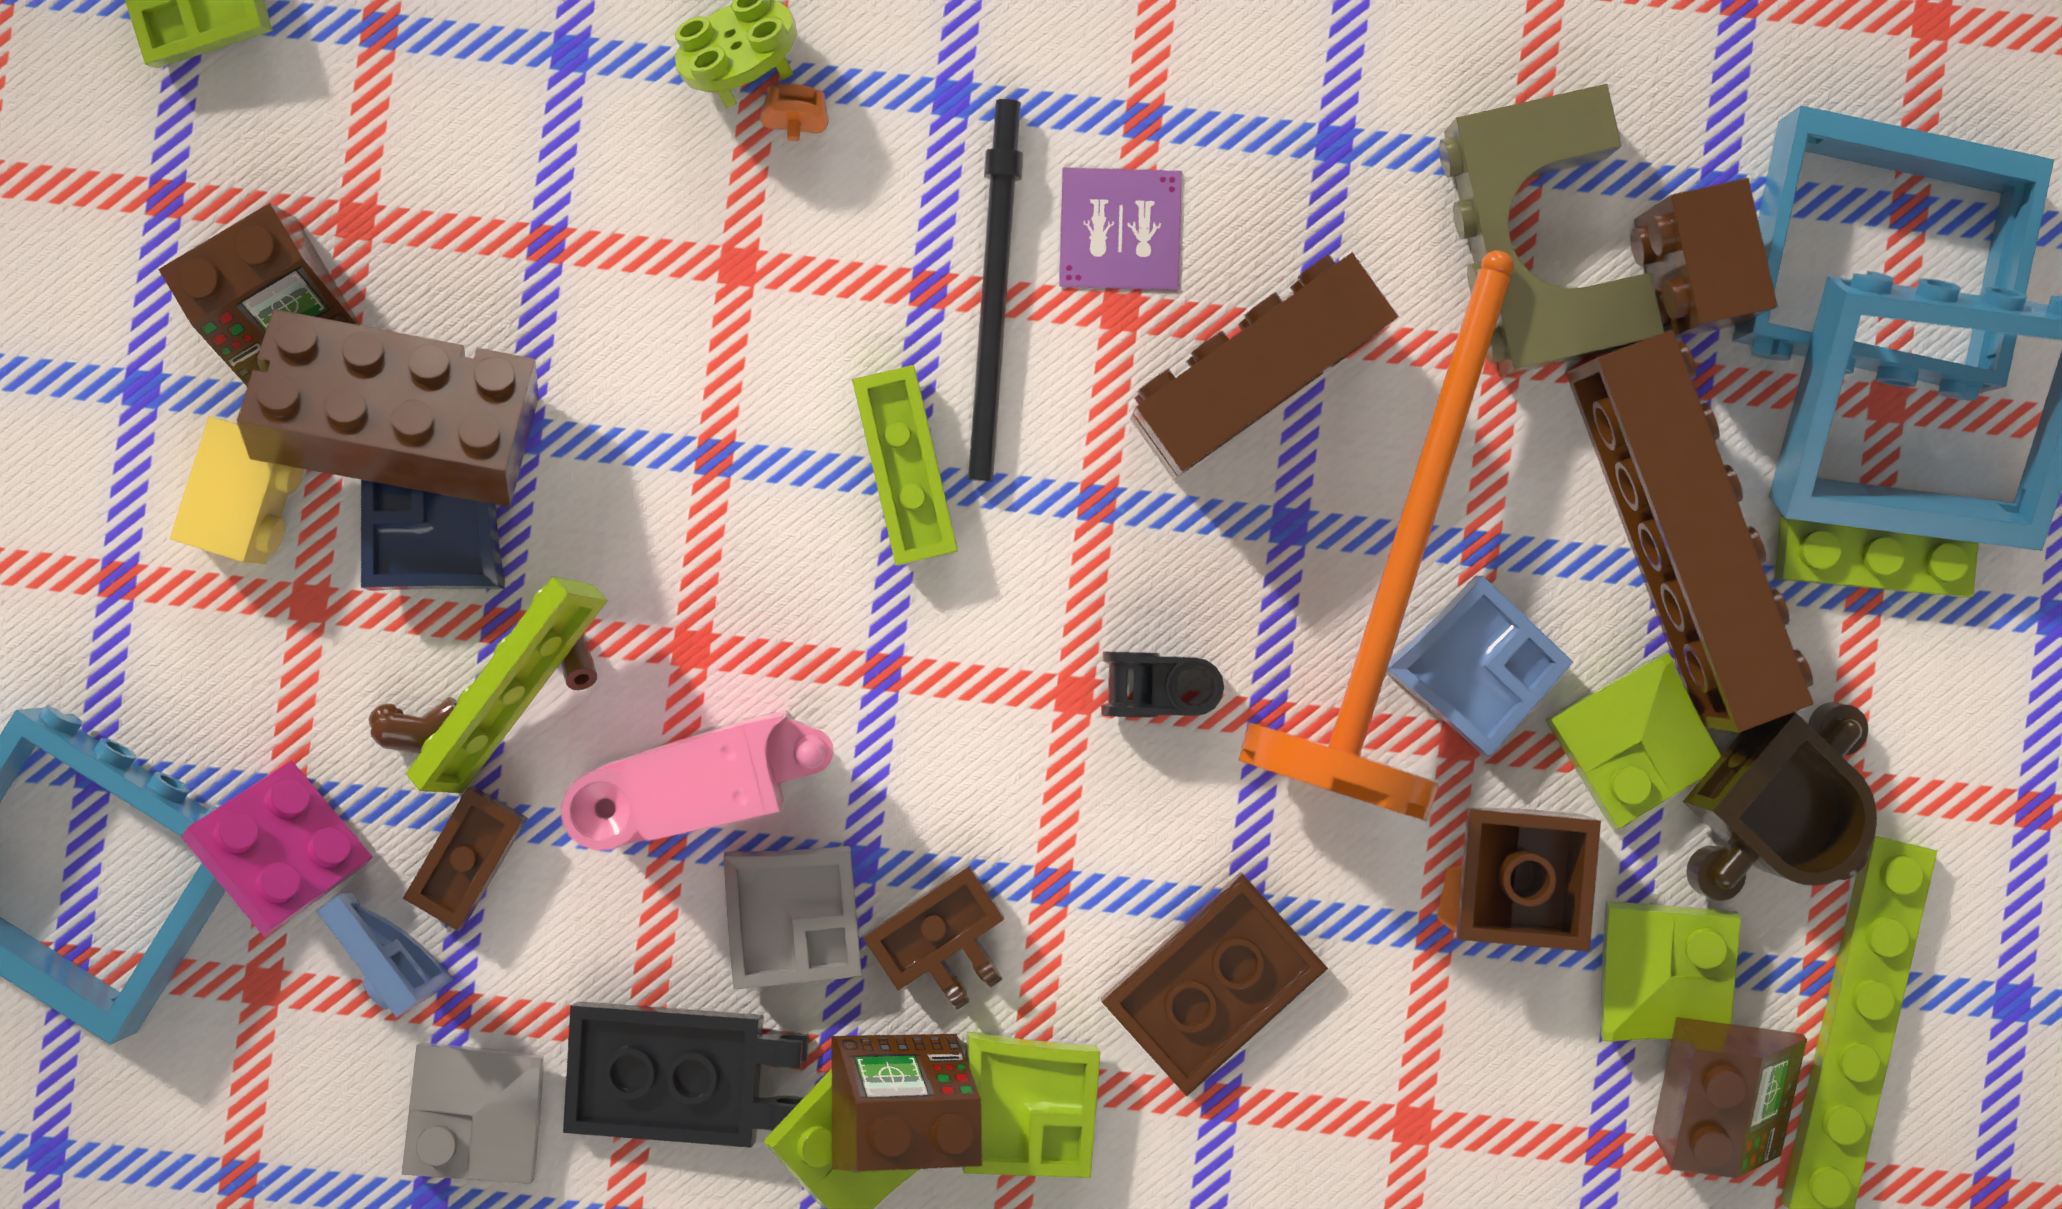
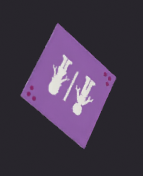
M1063 167L1059 287L1179 290L1182 171Z

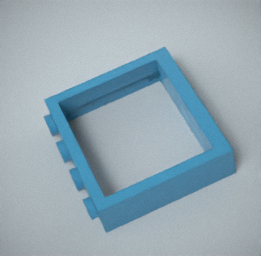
M1802 105L1779 120L1758 216L1774 292L1805 151L2001 193L1980 295L1983 296L1986 287L2006 288L2026 295L2054 159ZM1770 311L1735 326L1732 341L1752 345L1751 354L1770 360L1787 361L1791 359L1792 354L1806 357L1812 332L1768 323ZM1973 329L1965 365L1854 341L1845 374H1852L1854 367L1877 372L1876 381L1898 387H1915L1917 381L1939 385L1938 394L1941 396L1973 401L1977 400L1979 393L2007 386L2017 335Z
M1867 271L1866 275L1853 273L1852 279L1827 276L1769 493L1770 499L1783 516L1787 519L2042 551L2062 492V351L2014 503L1817 478L1861 315L2062 340V295H2053L2050 298L2049 304L2028 302L2026 301L2027 295L2000 287H1986L1983 296L1959 293L1961 288L1958 285L1937 279L1922 278L1919 279L1917 287L1894 285L1892 277L1872 271Z
M46 705L43 708L15 710L0 734V802L34 748L38 746L179 836L183 835L187 827L218 808L216 806H209L208 809L187 796L190 789L184 783L165 773L155 772L152 775L133 763L136 755L130 749L110 739L101 738L98 741L80 729L83 723L74 714L64 715L50 705ZM201 863L121 992L0 917V976L111 1045L139 1031L226 891L204 864Z

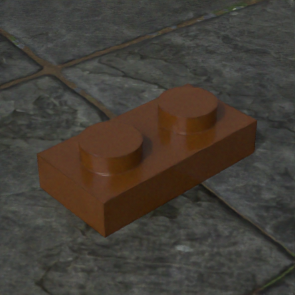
M475 786L468 787L403 899L457 931L464 928L528 817Z

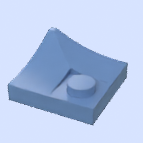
M1474 576L1417 636L1390 659L1386 673L1436 713L1481 755L1491 757L1571 666L1573 661L1484 576Z
M353 892L339 894L317 910L318 914L366 976L363 978V985L370 998L382 1009L387 1010L390 1008L396 1018L430 998L454 980L441 963L407 932L386 918L361 907L359 900Z

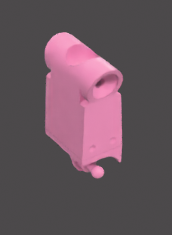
M787 710L749 718L635 755L610 761L579 777L568 788L561 804L562 823L568 835L579 845L599 851L779 812L784 802L780 783L825 770L831 763L834 754L833 743L830 737L823 731L786 718L788 715Z

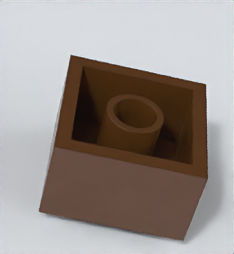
M1749 177L1669 195L1634 219L1636 228L1632 229L1630 236L1633 257L1638 266L1645 267L1646 273L1651 272L1664 332L1673 329L1676 339L1736 326L1778 308Z

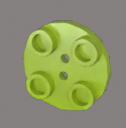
M733 0L731 5L717 10L708 17L699 16L688 19L675 32V39L679 44L675 54L676 70L681 79L691 89L705 92L717 91L727 109L737 104L731 89L756 80L774 67L777 68L782 80L794 75L785 56L791 50L797 36L795 19L791 11L780 1Z

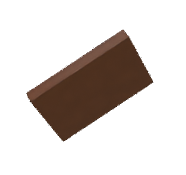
M1239 872L1101 998V1002L1179 1089L1188 1096L1328 968L1243 873Z

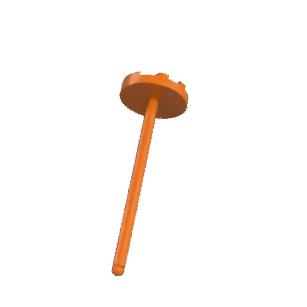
M1500 250L1491 251L1482 259V269H1479L1329 745L1325 746L1294 735L1249 723L1238 761L1424 821H1428L1439 783L1360 757L1510 283L1511 278L1509 276L1514 270L1512 257Z

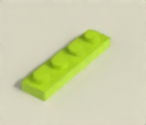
M553 576L547 585L537 591L531 600L529 609L512 632L498 643L494 650V656L476 680L460 694L456 707L438 731L424 742L420 755L405 773L419 791L463 793L607 603L608 600L593 584Z

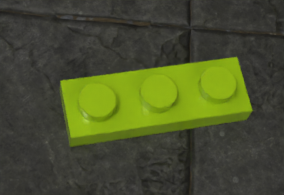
M910 365L852 379L895 565L901 566L958 552L915 366Z
M1781 516L1774 579L1969 598L1974 596L1979 543L1787 519Z

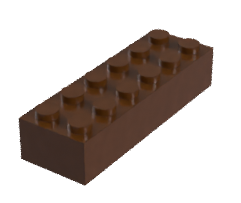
M1672 329L1597 357L1566 372L1674 663L1704 726L1707 728L1742 732L1814 705L1808 687L1813 685L1810 666L1804 655L1792 647L1785 625H1788L1790 622L1787 605L1780 592L1769 586L1762 567V563L1766 562L1764 544L1758 532L1752 526L1747 527L1738 503L1743 499L1741 483L1734 469L1728 464H1723L1715 442L1720 436L1718 422L1712 409L1706 403H1700L1692 381L1696 377V366L1687 345L1682 341L1677 342Z

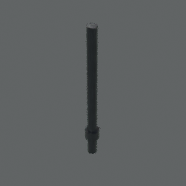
M1013 99L996 100L992 149H987L985 153L984 177L990 179L968 471V480L993 482L1014 190L1015 181L1022 179L1023 153L1017 151L1021 102Z

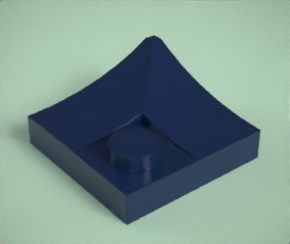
M361 480V588L370 591L505 589L497 528L496 504Z

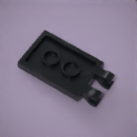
M578 1001L570 1006L563 1133L751 1148L756 1143L757 1129L773 1131L804 1098L798 1096L759 1097L761 1065L800 1068L801 1061H807L809 1035L802 1033L763 1034L764 1015Z

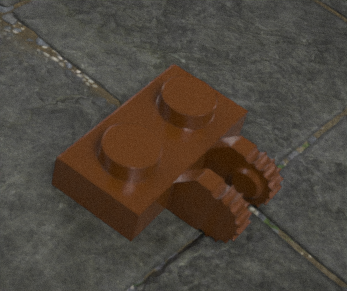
M970 864L863 936L864 941L898 991L929 971L954 1008L960 1009L969 1003L965 986L944 962L945 959L961 948L972 962L973 969L981 981L986 982L989 987H993L1003 980L997 967L976 938L1002 922L1005 916Z

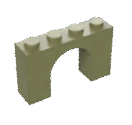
M1608 84L1456 117L1445 130V139L1439 142V154L1445 176L1447 178L1454 177L1460 200L1453 204V215L1460 239H1468L1474 263L1468 264L1467 277L1471 293L1478 271L1482 269V259L1487 253L1494 250L1504 251L1514 261V270L1509 276L1511 278L1486 355L1490 364L1497 363L1499 376L1616 351L1664 333L1651 272L1581 288H1566L1552 285L1536 277L1523 265L1515 253L1509 235V212L1514 196L1522 183L1538 175L1606 160L1622 147Z

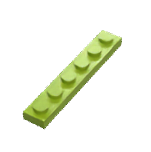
M1874 835L1873 842L1867 853V862L1863 869L1856 874L1781 1197V1203L1788 1209H1855L1938 850Z

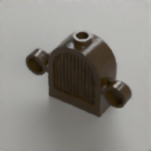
M1829 702L1816 708L1808 723L1796 712L1744 730L1739 734L1683 800L1685 805L1725 841L1724 847H1702L1689 859L1686 875L1688 883L1694 891L1713 900H1729L1741 891L1745 884L1746 872L1752 866L1803 885H1824L1837 880H1847L1863 869L1867 862V853L1876 831V805L1872 791L1865 779L1843 758L1846 755L1857 752L1864 745L1868 736L1867 719L1858 708L1847 704Z

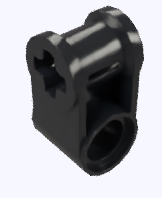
M1103 651V662L1109 664L1108 703L1101 705L1102 716H1197L1207 714L1215 709L1222 699L1224 692L1223 677L1217 667L1206 659L1160 656V653ZM1189 668L1204 669L1212 678L1213 687L1211 694L1201 703H1186L1177 694V678L1183 671ZM1129 669L1134 671L1133 699H1128L1127 697Z

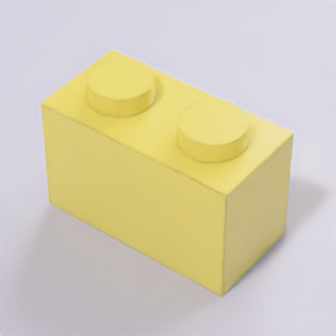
M208 416L170 539L240 562L266 564L269 555H273L281 545L285 533V520L281 516L288 494H293L300 485L304 469L249 459L238 424Z

